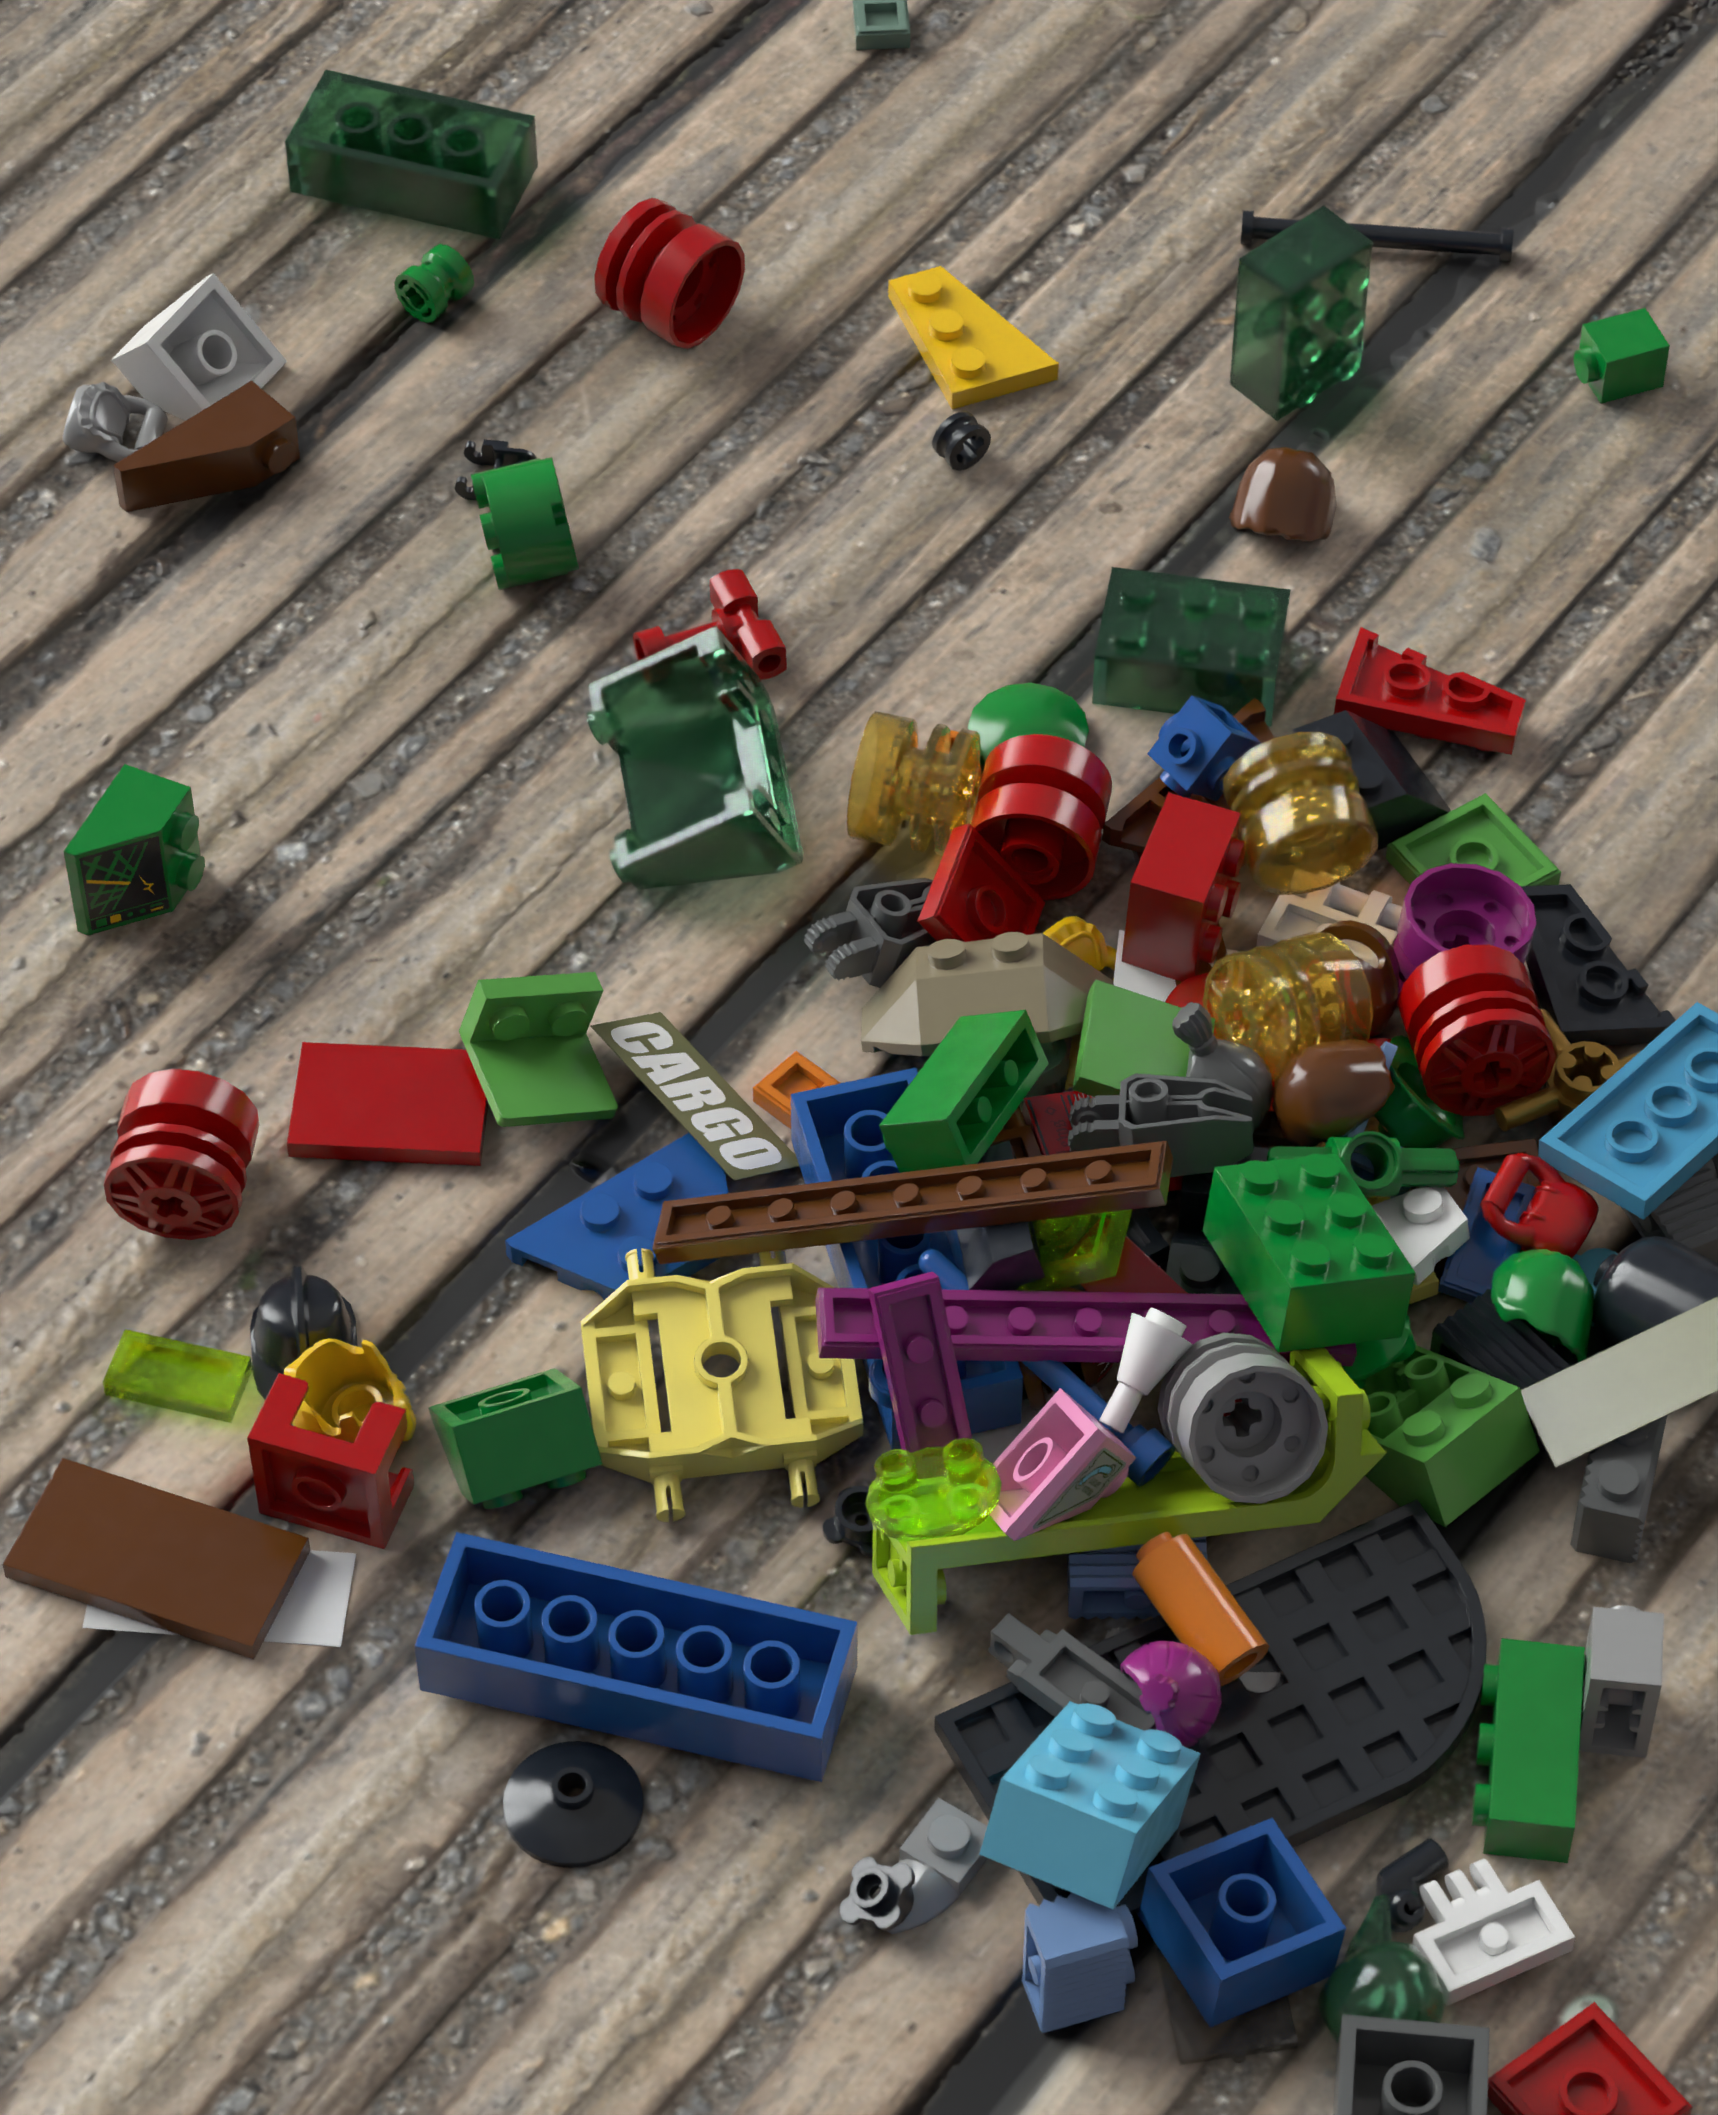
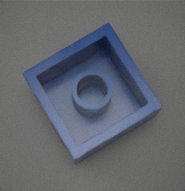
M1273 1818L1149 1867L1138 1914L1209 2027L1218 2025L1333 1976L1346 1931L1345 1925Z

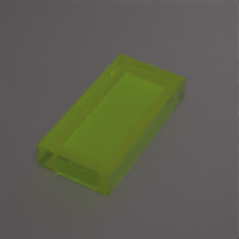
M125 1329L104 1377L105 1395L232 1423L252 1373L251 1357Z

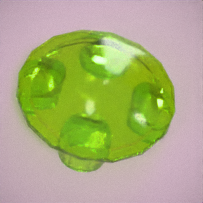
M960 1438L951 1441L945 1447H928L912 1453L903 1449H894L879 1456L874 1465L876 1478L869 1486L865 1505L872 1524L888 1537L907 1542L957 1536L967 1533L987 1519L999 1503L1002 1483L995 1465L985 1459L981 1444L970 1438Z

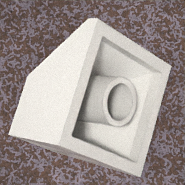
M214 273L208 275L148 322L111 360L144 399L159 406L163 411L185 421L251 380L262 389L287 362Z

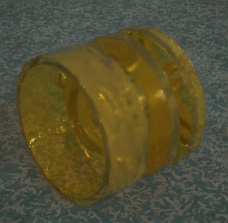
M875 711L870 716L863 731L852 773L847 808L848 836L851 839L891 846L896 840L904 821L910 822V844L913 851L923 853L928 848L934 834L935 853L942 857L953 828L968 823L971 824L973 812L978 803L977 797L982 777L980 767V734L977 731L962 728L951 748L950 728L947 725L937 724L932 730L925 748L921 749L919 748L918 724L915 719Z
M1297 732L1273 738L1246 752L1231 765L1223 778V794L1227 806L1232 811L1241 813L1239 831L1241 832V840L1247 841L1245 858L1252 879L1262 890L1278 895H1296L1329 888L1350 878L1363 868L1378 849V833L1367 802L1359 794V780L1357 774L1352 769V760L1348 749L1338 737L1322 732Z
M1313 931L1283 939L1272 946L1261 945L1249 951L1231 953L1216 961L1206 978L1203 1007L1210 1013V1017L1215 1019L1213 1032L1215 1038L1232 1041L1252 1048L1269 1067L1272 1082H1275L1280 1069L1287 1063L1288 1059L1307 1047L1321 1042L1351 1039L1368 1041L1370 1037L1373 1008L1368 981L1362 965L1348 945L1331 933Z

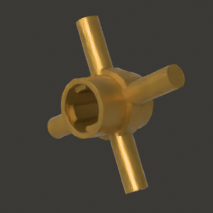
M1540 1009L1546 1028L1551 1036L1556 1055L1551 1076L1547 1080L1545 1089L1496 1107L1494 1110L1495 1118L1499 1127L1503 1131H1508L1546 1115H1549L1552 1125L1555 1127L1640 1051L1618 1059L1608 1047L1596 1042L1582 1041L1570 1044L1548 1011Z

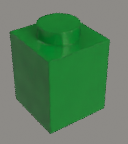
M1646 308L1582 324L1579 350H1576L1574 353L1575 371L1583 384L1588 383L1600 404L1658 389L1664 386L1670 345Z

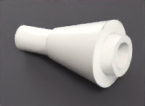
M1151 1307L1146 1317L1132 1313L1116 1379L1119 1383L1099 1422L1122 1434L1124 1433L1142 1396H1147L1192 1346L1189 1341L1181 1337L1187 1327L1186 1325Z

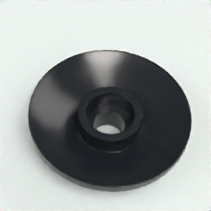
M567 1741L552 1744L528 1756L510 1776L503 1797L505 1823L515 1843L534 1859L552 1866L565 1868L594 1865L620 1852L636 1834L644 1810L642 1786L632 1766L613 1750L595 1743L583 1741ZM569 1788L584 1790L583 1793L575 1797H568L561 1793Z

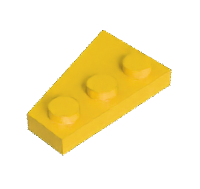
M942 266L888 280V297L952 410L1058 380L1059 363Z

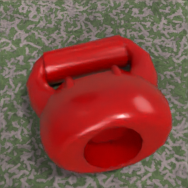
M1521 1152L1505 1157L1480 1203L1484 1218L1496 1233L1513 1244L1521 1245L1523 1252L1547 1249L1567 1255L1572 1259L1587 1238L1599 1212L1596 1200L1588 1191L1576 1184L1566 1182L1558 1171L1542 1158ZM1527 1171H1530L1539 1181V1186L1533 1191L1535 1195L1529 1202L1526 1211L1519 1217V1223L1507 1220L1504 1214Z

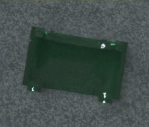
M716 625L588 684L592 710L587 712L589 728L597 742L601 745L608 743L619 756L631 829H625L616 833L614 837L615 848L610 850V860L617 876L623 883L631 882L639 890L778 874L802 864L803 851L773 703L758 675Z

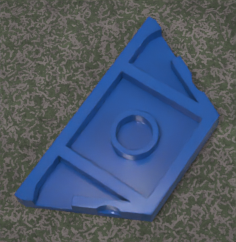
M687 1133L506 1239V1256L513 1263L521 1266L528 1259L557 1271L559 1282L578 1290L594 1291L605 1300L625 1281L629 1280L627 1262L625 1260V1256L629 1251L637 1249L639 1271L643 1272L641 1248L649 1249L653 1252L652 1247L663 1202L728 1194L725 1172L690 1133ZM654 1254L655 1277L671 1275L690 1277L721 1257L659 1264Z

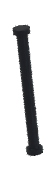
M1243 210L1240 244L1252 245V239L1494 255L1499 256V262H1511L1513 228H1502L1501 233L1254 217V211Z

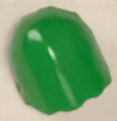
M1547 1249L1528 1250L1512 1254L1492 1274L1491 1301L1500 1319L1503 1322H1508L1512 1319H1524L1535 1327V1330L1552 1346L1561 1344L1568 1348L1578 1363L1587 1359L1588 1342L1593 1320L1594 1289L1578 1261L1573 1260L1567 1255Z

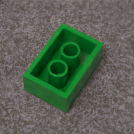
M1337 1153L1326 1155L1310 1154L1305 1157L1272 1161L1254 1160L1244 1164L1214 1167L1203 1233L1278 1353L1402 1337L1416 1272Z

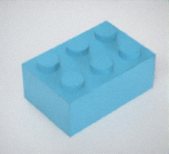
M1070 1701L1001 1778L979 1855L1114 1909L1179 1827L1201 1753L1182 1746L1181 1742L1169 1733L1159 1730L1144 1731L1116 1720L1115 1715L1104 1707L1089 1703L1076 1704Z

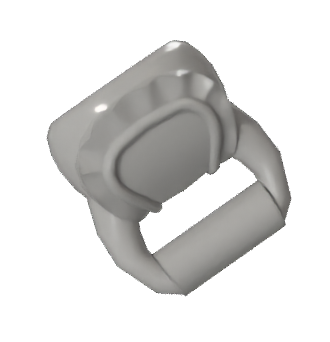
M105 382L82 385L77 388L63 432V442L73 450L99 453L108 459L119 462L162 436L168 417L162 408L144 398L122 395L118 388L110 386ZM130 414H143L144 419L134 449L122 446V436L126 425L130 422Z

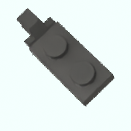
M1008 1613L991 1631L989 1653L1008 1668L1006 1677L1017 1686L1020 1692L1054 1717L1070 1701L1076 1704L1089 1703L1106 1708L1115 1715L1116 1720L1141 1730H1157L1152 1714H1147L1141 1705L1139 1697L1142 1695V1691L1136 1682L1062 1629L1058 1634H1055L1045 1629L1041 1635H1038Z

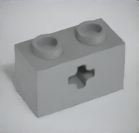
M1626 1605L1612 1608L1593 1607L1584 1656L1579 1751L1647 1757L1662 1687L1664 1613L1644 1612L1639 1608Z

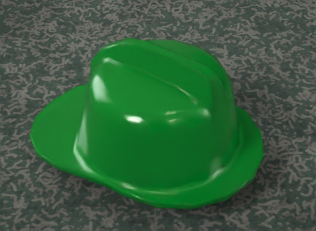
M1403 1035L1394 1036L1390 1043L1398 1046L1390 1065L1389 1072L1395 1088L1384 1107L1374 1115L1379 1122L1378 1132L1388 1138H1397L1400 1146L1405 1148H1436L1452 1137L1463 1140L1465 1138L1463 1116L1442 1110L1428 1097L1409 1039Z

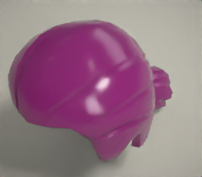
M1154 1641L1139 1647L1122 1662L1121 1672H1126L1141 1689L1142 1695L1139 1697L1141 1705L1147 1714H1152L1157 1730L1173 1735L1186 1748L1196 1744L1198 1740L1208 1733L1211 1725L1215 1722L1221 1705V1687L1217 1669L1205 1656L1193 1647L1190 1648L1183 1643Z

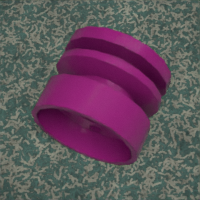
M1450 863L1428 869L1412 881L1404 898L1397 927L1398 934L1393 944V949L1400 966L1398 1000L1404 982L1417 966L1439 952L1462 945L1490 944L1511 951L1524 964L1535 931L1536 917L1534 904L1522 887L1501 872L1477 864Z

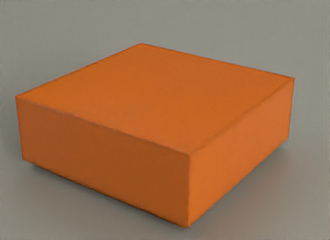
M795 1051L753 1087V1102L791 1129V1094L840 1084V1082L798 1051Z

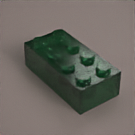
M326 69L285 140L289 186L292 193L495 239L501 238L538 167L535 116Z

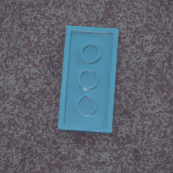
M1696 1002L1539 1140L1538 1157L1555 1169L1644 1220L1718 1153V1013Z

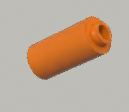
M1164 1532L1149 1540L1138 1550L1136 1558L1139 1563L1134 1568L1132 1576L1178 1640L1190 1648L1193 1647L1217 1669L1220 1687L1242 1676L1265 1656L1269 1650L1268 1643L1188 1534L1172 1537L1169 1532Z

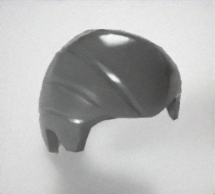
M1188 1003L1180 1009L1172 1022L1175 1035L1188 1044L1190 1048L1186 1077L1216 1079L1252 1096L1255 1131L1264 1120L1273 1101L1272 1093L1274 1087L1269 1067L1252 1048L1232 1041L1216 1039L1212 1032L1213 1024L1210 1013L1198 1003Z

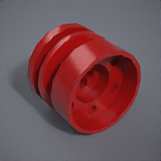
M652 197L638 202L622 216L610 232L597 262L594 275L595 293L603 305L621 312L629 320L643 322L647 330L677 347L689 349L701 344L711 336L730 313L741 289L745 273V254L738 242L709 226L696 224L692 216L677 211L674 206L663 200Z
M1490 944L1462 945L1434 955L1417 966L1404 982L1398 1000L1402 1022L1411 1048L1414 1051L1427 1095L1442 1110L1461 1116H1489L1495 1114L1494 1110L1496 1107L1539 1091L1550 1078L1556 1060L1552 1039L1546 1028L1542 1012L1538 1008L1536 996L1525 965L1511 951Z
M169 1069L151 1072L132 1083L125 1097L117 1128L118 1140L110 1156L111 1165L107 1170L104 1181L106 1201L122 1219L140 1230L164 1238L195 1240L214 1237L231 1228L240 1213L242 1204L241 1194L247 1182L246 1168L252 1159L259 1130L257 1108L248 1096L224 1079L200 1071Z

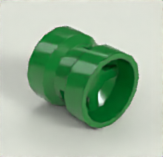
M438 244L423 255L420 266H410L399 274L394 281L397 297L404 308L416 319L429 323L446 311L449 300L457 301L472 290L474 276L462 255L448 245Z

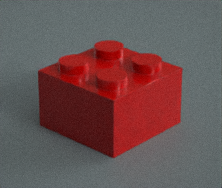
M1168 792L1130 882L1122 962L1181 982L1196 976L1203 961L1211 964L1214 962L1223 933V927L1217 925L1221 916L1231 919L1241 889V882L1232 880V877L1236 878L1240 872L1247 846V841L1237 839L1241 813Z

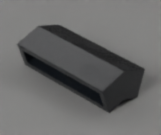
M1008 1140L990 1146L978 1163L1017 1159ZM1033 1221L957 1230L969 1290L1016 1291L1019 1286L1046 1278Z

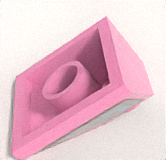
M1060 1388L972 1486L970 1492L1003 1532L1016 1541L1088 1511L1100 1498L1112 1495L1125 1481L1128 1475V1467L1136 1457L1117 1436Z

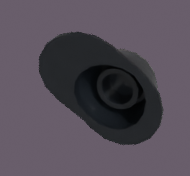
M302 1265L294 1266L291 1276L282 1278L272 1284L261 1297L260 1303L252 1315L250 1325L252 1372L258 1393L265 1400L278 1373L284 1374L285 1368L298 1359L306 1349L314 1346L315 1343L330 1338L358 1347L356 1318L351 1304L327 1280L315 1275H307Z

